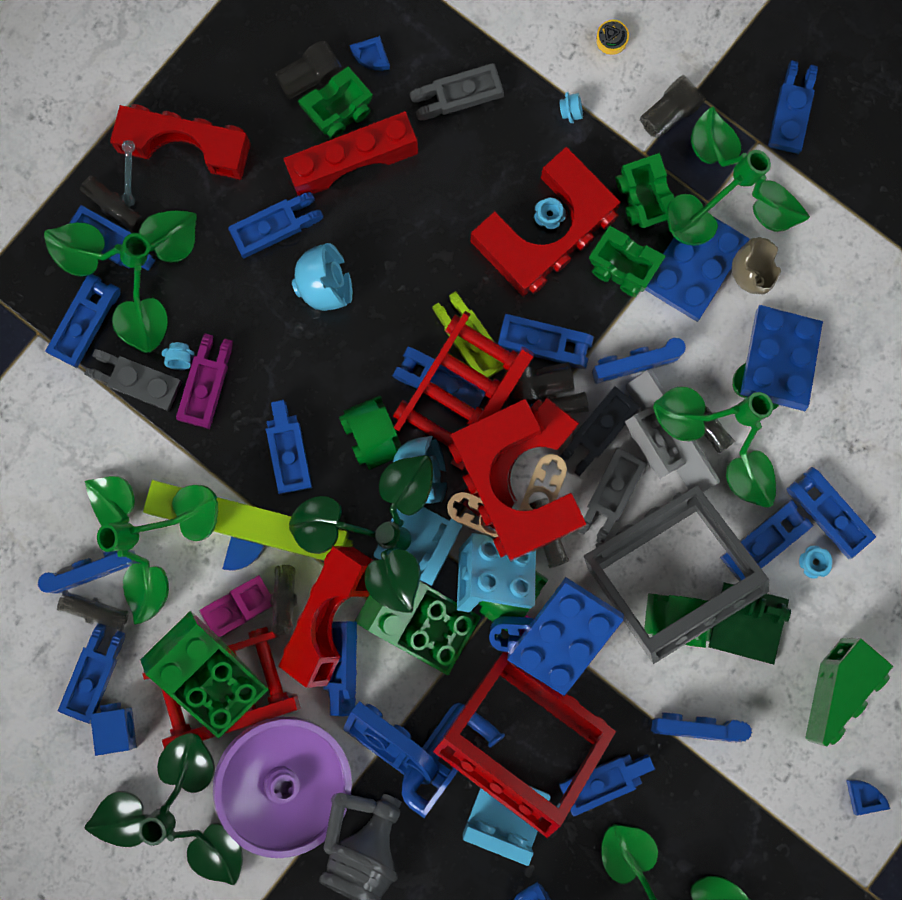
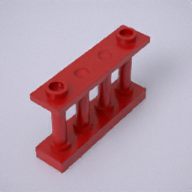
M465 311L462 317L455 314L445 330L446 333L450 334L449 338L410 402L402 400L393 417L398 420L394 429L400 431L405 421L446 446L454 443L450 435L452 433L413 410L422 393L468 420L467 424L471 425L500 411L532 360L534 353L523 346L518 353L514 350L509 352L467 326L465 323L470 317V313ZM457 336L503 363L502 367L507 371L501 381L496 378L492 381L448 353ZM440 364L486 392L485 396L489 400L483 410L478 406L474 409L430 381ZM452 458L451 464L463 470L465 467L464 463L456 464L454 458Z
M268 627L259 628L248 632L249 639L228 645L235 654L238 650L255 645L270 697L267 698L269 705L256 708L254 704L225 733L301 709L297 695L289 698L288 693L283 692L269 646V640L279 638L278 631L269 632ZM145 672L142 673L144 680L150 679L145 675ZM162 690L173 728L170 729L171 736L162 739L164 749L175 738L187 733L198 735L202 741L216 737L205 726L191 730L190 724L185 722L181 705Z

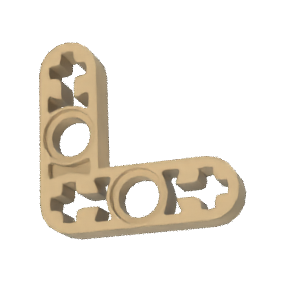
M549 454L539 460L520 505V511L533 510L529 505V498L537 492L544 493L548 497L549 503L557 499L567 471L566 463L561 457ZM551 461L556 462L557 470L561 471L559 476L553 475L549 486L556 487L554 492H551L544 486L534 485L537 479L543 483L546 471L542 469V466H549ZM461 492L456 493L450 498L447 509L448 514L454 521L491 537H498L496 531L486 527L481 515L479 517V525L472 523L476 518L474 515L464 513L463 517H458L457 509L453 508L455 503H462L463 499H467L469 501L468 506L478 511L479 504L483 505L479 497Z

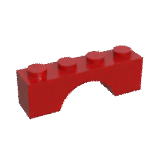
M132 104L131 107L119 106L110 139L111 144L118 153L149 159L158 148L165 144L187 142L203 152L205 164L210 173L242 180L251 145L247 134L237 126L225 125V128L213 126L211 122L201 118H194L193 121L181 119V116L169 111H163L162 114L154 113L138 104Z
M406 111L283 159L297 196H300L304 193L311 192L315 194L328 189L339 177L359 167L375 163L390 165L418 154V141Z
M546 398L543 403L538 399L531 407L532 413L541 429L540 435L505 451L499 456L492 467L490 475L492 491L499 501L509 508H512L518 501L511 487V471L520 455L536 447L559 450L580 424L549 398ZM467 488L464 492L470 494V492H469V490H468V488ZM466 499L463 505L480 517L479 511L471 509L468 506L469 501Z
M332 546L331 551L326 555L317 582L311 588L310 597L303 612L297 619V626L290 641L284 648L283 657L278 665L279 668L306 688L327 686L341 657L332 638V622L339 606L351 597L369 596L365 585V571L373 560L354 547Z

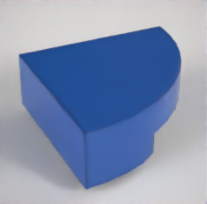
M380 36L350 45L352 55L364 67L377 71L390 69Z
M231 537L222 569L236 571L251 565L260 557L265 546Z
M846 780L854 815L858 816L890 809L886 797L871 784L860 780Z

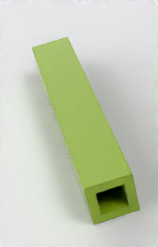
M152 480L142 513L165 520L176 518L177 515L173 510L172 501L176 493L182 488ZM217 497L218 517L214 533L324 561L326 555L331 551L329 549L327 552L314 554L303 550L289 530L291 516ZM338 529V540L334 546L352 547L353 540L348 539L349 533L347 531Z

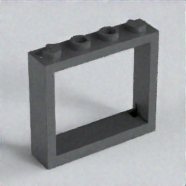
M698 485L684 494L677 493L671 502L663 507L651 509L646 513L644 519L634 525L628 524L622 527L615 537L605 543L599 542L595 544L596 548L584 555L588 570L614 608L624 614L623 621L653 664L769 592V578ZM697 512L746 578L650 638L603 569Z

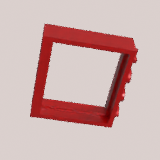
M503 652L489 669L433 752L548 838L561 827L616 731L608 726L602 718L595 716L581 706L574 697L567 694L563 696L507 660L509 652ZM499 676H502L593 744L557 807L460 735Z

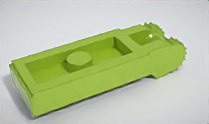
M457 292L449 295L450 302L457 309L461 317L465 311L471 314L465 324L492 340L472 309L469 311ZM437 303L432 306V309L443 324L444 330H446L451 319L447 315L445 308ZM457 336L454 345L471 368L488 378L503 369V363Z

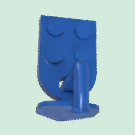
M360 701L350 712L342 730L404 775L402 782L404 802L410 809L425 818L458 772L455 768L448 769L438 761L440 757L433 751L465 704L457 703L449 709L422 748L410 739L411 735L407 730L396 724L392 726L383 719V714L371 704H366L365 706ZM476 712L467 723L469 727L488 741V747L494 746L505 737L504 733H500L489 721ZM431 783L437 789L430 800L427 801L418 795L416 790L421 784Z

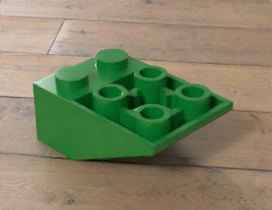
M420 581L414 599L413 612L405 613L389 609L369 595L355 621L370 633L440 672L449 675L481 617L472 611H458L457 602Z
M189 611L140 659L145 675L218 739L269 690L240 658L192 611Z
M841 638L820 663L805 736L809 742L825 747L829 744H836L845 734L846 729L844 726L850 718H857L866 709L868 702L865 700L874 690L876 692L881 690L889 681L890 676L888 673L894 666L861 638Z

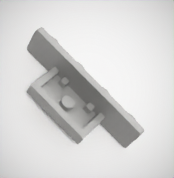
M649 369L627 383L625 387L633 401L640 406V413L632 416L625 423L630 430L632 438L642 449L649 466L656 472L659 479L677 470L688 490L698 485L701 491L704 492L718 484L720 479L697 442L678 440L669 435L659 424L653 406L654 402L666 392L653 371Z

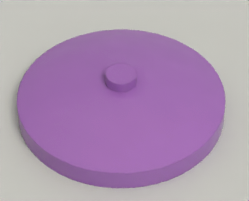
M295 717L266 719L242 731L223 752L216 767L213 780L215 810L229 836L247 851L269 858H288L301 855L316 848L325 841L332 806L331 798L336 793L351 795V770L341 746L320 726Z

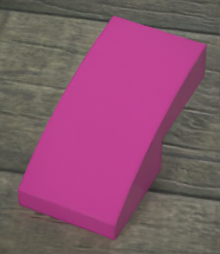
M260 575L231 590L229 594L200 609L199 613L205 624L221 638L270 609L276 603Z

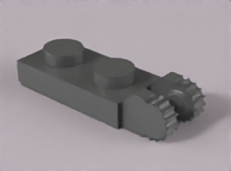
M495 63L435 80L433 84L410 92L412 102H420L431 99L435 95L437 96V103L421 107L415 112L417 119L424 121L435 118L441 113L445 115L504 97V91Z
M94 350L93 357L103 363L114 365L115 368L111 377L94 368H87L84 375L107 384V387L170 412L182 384L181 380L119 356L117 358L106 352Z
M620 448L615 450L587 506L589 509L584 516L587 525L577 532L584 535L589 530L592 519L597 512L607 517L603 527L600 528L596 541L598 543L605 542L614 522H618L647 465L646 461Z

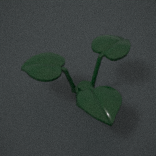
M425 455L400 459L391 463L384 470L379 481V492L383 500L392 503L390 513L394 521L382 523L376 531L345 522H338L342 513L341 505L334 499L325 496L314 497L302 503L295 510L289 521V530L303 550L314 554L327 552L335 545L338 540V528L375 538L378 545L387 550L381 552L382 559L372 561L367 566L365 571L366 589L372 598L381 605L395 611L411 613L413 612L414 599L420 583V565L416 557L406 551L411 544V534L406 528L402 527L404 521L400 519L397 509L409 516L423 508L432 487V460Z
M194 733L183 734L175 738L165 747L159 757L157 771L160 780L165 784L175 785L173 792L160 809H156L150 815L143 814V803L136 795L127 791H116L108 795L99 804L95 813L84 827L86 831L98 839L120 847H135L142 842L155 846L162 843L166 838L172 842L176 838L196 837L187 848V861L196 874L208 880L225 882L230 885H235L241 874L243 865L242 847L229 836L222 824L213 823L206 828L204 833L200 830L174 831L176 820L169 809L179 795L181 788L190 793L200 792L211 783L215 773V764L210 751L201 738Z

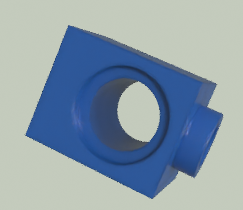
M121 702L100 705L101 712L90 714L95 756L137 748L132 707L122 709Z

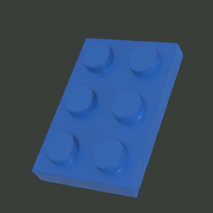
M715 218L718 223L717 231L714 237L704 244L696 246L686 245L673 238L664 252L665 259L645 288L647 292L696 322L700 320L730 272L736 253L750 240V238Z
M759 305L755 312L740 395L749 397L755 392H762L768 395L774 404L805 412L810 404L823 321Z
M565 577L510 650L507 660L565 696L623 622L624 614Z

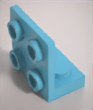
M424 507L417 513L409 516L397 509L400 519L404 521L402 527L406 528L411 534V544L406 551L413 554L418 560L421 573L420 581L432 587L463 525L453 519L449 521ZM378 545L374 552V557L379 560L382 559L381 552L387 549Z
M472 533L459 548L457 610L470 612L482 601L528 609L534 607L536 550L510 562L507 555L502 558L500 557L492 540L494 537Z
M531 787L545 799L550 800L548 793ZM480 788L463 832V840L529 866L533 856L532 845L538 831Z

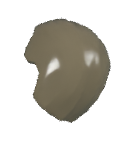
M758 237L752 238L738 250L732 262V275L736 283L743 290L751 294L763 295L774 287L781 273L780 267H777L775 264L778 247L769 239Z

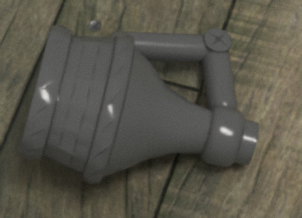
M336 793L331 798L332 806L324 843V851L329 854L326 872L320 875L319 882L351 900H382V896L390 885L398 880V874L395 872L390 852V832L392 824L396 823L400 816L399 808L402 802L387 794H383L381 800L376 802L369 798ZM345 808L373 813V817L367 825L357 833L339 842Z

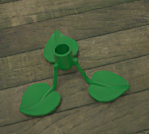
M714 107L709 108L698 119L691 135V144L695 154L701 161L707 164H713L717 161L722 167L736 164L733 173L734 180L704 207L701 201L693 195L681 194L676 196L667 207L668 226L674 238L683 244L692 246L704 244L713 238L717 231L718 223L708 211L737 185L745 187L755 184L752 196L757 199L753 204L754 215L765 228L771 231H785L810 218L803 206L789 191L774 181L766 180L765 174L770 170L771 162L763 151L752 150L748 154L743 153L740 155L741 143L737 134L719 116Z
M166 211L154 214L144 220L139 233L127 235L122 245L116 244L113 249L103 254L102 251L105 247L103 235L90 224L76 222L45 230L44 239L50 256L61 269L72 275H91L97 269L98 259L106 260L117 253L120 254L123 264L134 268V302L126 301L117 306L112 318L114 331L124 342L145 353L152 352L160 345L167 329V313L164 306L155 298H147L140 301L141 266L145 264L149 252L153 250L156 256L165 262H179L187 258L195 243L196 213Z
M746 363L735 371L732 379L735 393L745 399L729 409L704 415L705 402L695 390L688 387L670 389L654 402V412L661 427L669 435L681 441L689 442L700 439L705 433L704 421H712L731 414H735L736 420L740 424L751 426L752 429L740 450L741 458L733 459L727 466V483L731 491L740 499L765 508L773 506L776 497V477L773 465L763 452L757 450L747 455V450L757 431L762 428L760 421L769 417L772 411L779 405L772 403L770 397L762 392H755L749 397L740 395Z
M119 476L86 480L85 485L91 506L101 524L97 533L99 547L105 552L118 551V557H127L139 562L131 565L125 572L123 590L133 615L134 624L144 623L156 616L166 603L169 593L168 578L163 568L159 566L150 567L148 559L128 550L138 543L140 532L172 526L180 523L181 533L188 540L202 541L208 538L214 531L217 523V496L213 490L203 485L186 486L176 493L172 501L173 510L177 515L176 518L134 527L129 523L130 518L127 515L134 509L135 497L133 489L127 480Z
M617 824L610 826L604 834L601 844V858L606 872L613 880L620 884H627L638 876L649 899L657 900L643 872L652 869L657 862L658 849L654 839L640 828ZM719 876L700 878L693 883L690 891L692 900H750L736 884Z

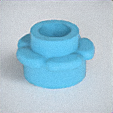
M568 91L565 93V99L560 100V110L562 118H568L570 123H574V120L583 119V109L579 93L570 94Z
M546 198L539 201L535 206L536 213L534 219L539 226L555 229L559 227L560 222L565 220L566 210L561 202L555 198ZM548 211H551V212L553 213V215H552V216H548V215H547V212H548Z
M175 342L169 345V349H163L162 356L165 357L164 364L166 367L174 370H186L191 367V361L195 353L189 349L187 344Z
M819 546L806 548V552L801 554L799 558V565L804 569V574L813 579L818 578V576H827L832 569V556L829 551L821 549ZM814 559L818 560V565L813 564Z

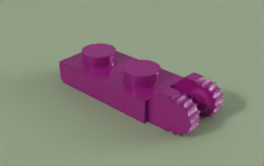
M205 334L202 337L198 354L194 356L176 420L210 429L228 369L227 363L232 350V340H223L216 362L208 360L213 346V335Z

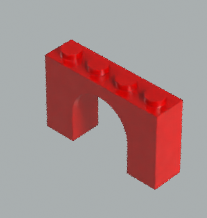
M567 146L543 167L541 179L565 203L570 212L571 228L564 237L554 243L545 245L527 242L518 236L495 211L471 232L470 242L523 297L530 291L533 294L538 292L547 283L548 280L545 277L551 271H561L570 262L571 258L569 255L577 248L581 251L594 240L595 236L593 233L601 226L604 229L608 228L619 216L616 212L620 201Z
M526 399L450 434L454 443L448 445L456 464L463 462L468 474L463 476V479L470 494L478 493L483 503L482 506L478 507V511L485 525L493 524L498 537L492 540L500 557L502 558L507 555L510 562L587 525L572 493L540 508L520 511L504 505L492 491L490 475L492 467L499 456L505 451L541 433V429Z

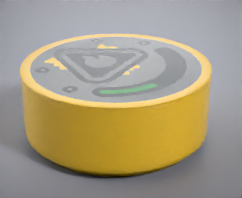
M617 20L604 22L599 27L596 36L598 48L609 55L622 52L629 39L628 29L622 22Z

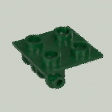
M724 582L721 593L732 587L733 584ZM767 593L715 625L712 629L708 648L774 665L784 621L788 622L791 615V609L788 608L789 599Z

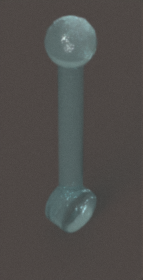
M126 140L122 144V149L125 152V194L121 196V203L123 206L129 207L135 203L134 196L131 194L132 152L135 149V144L131 140Z

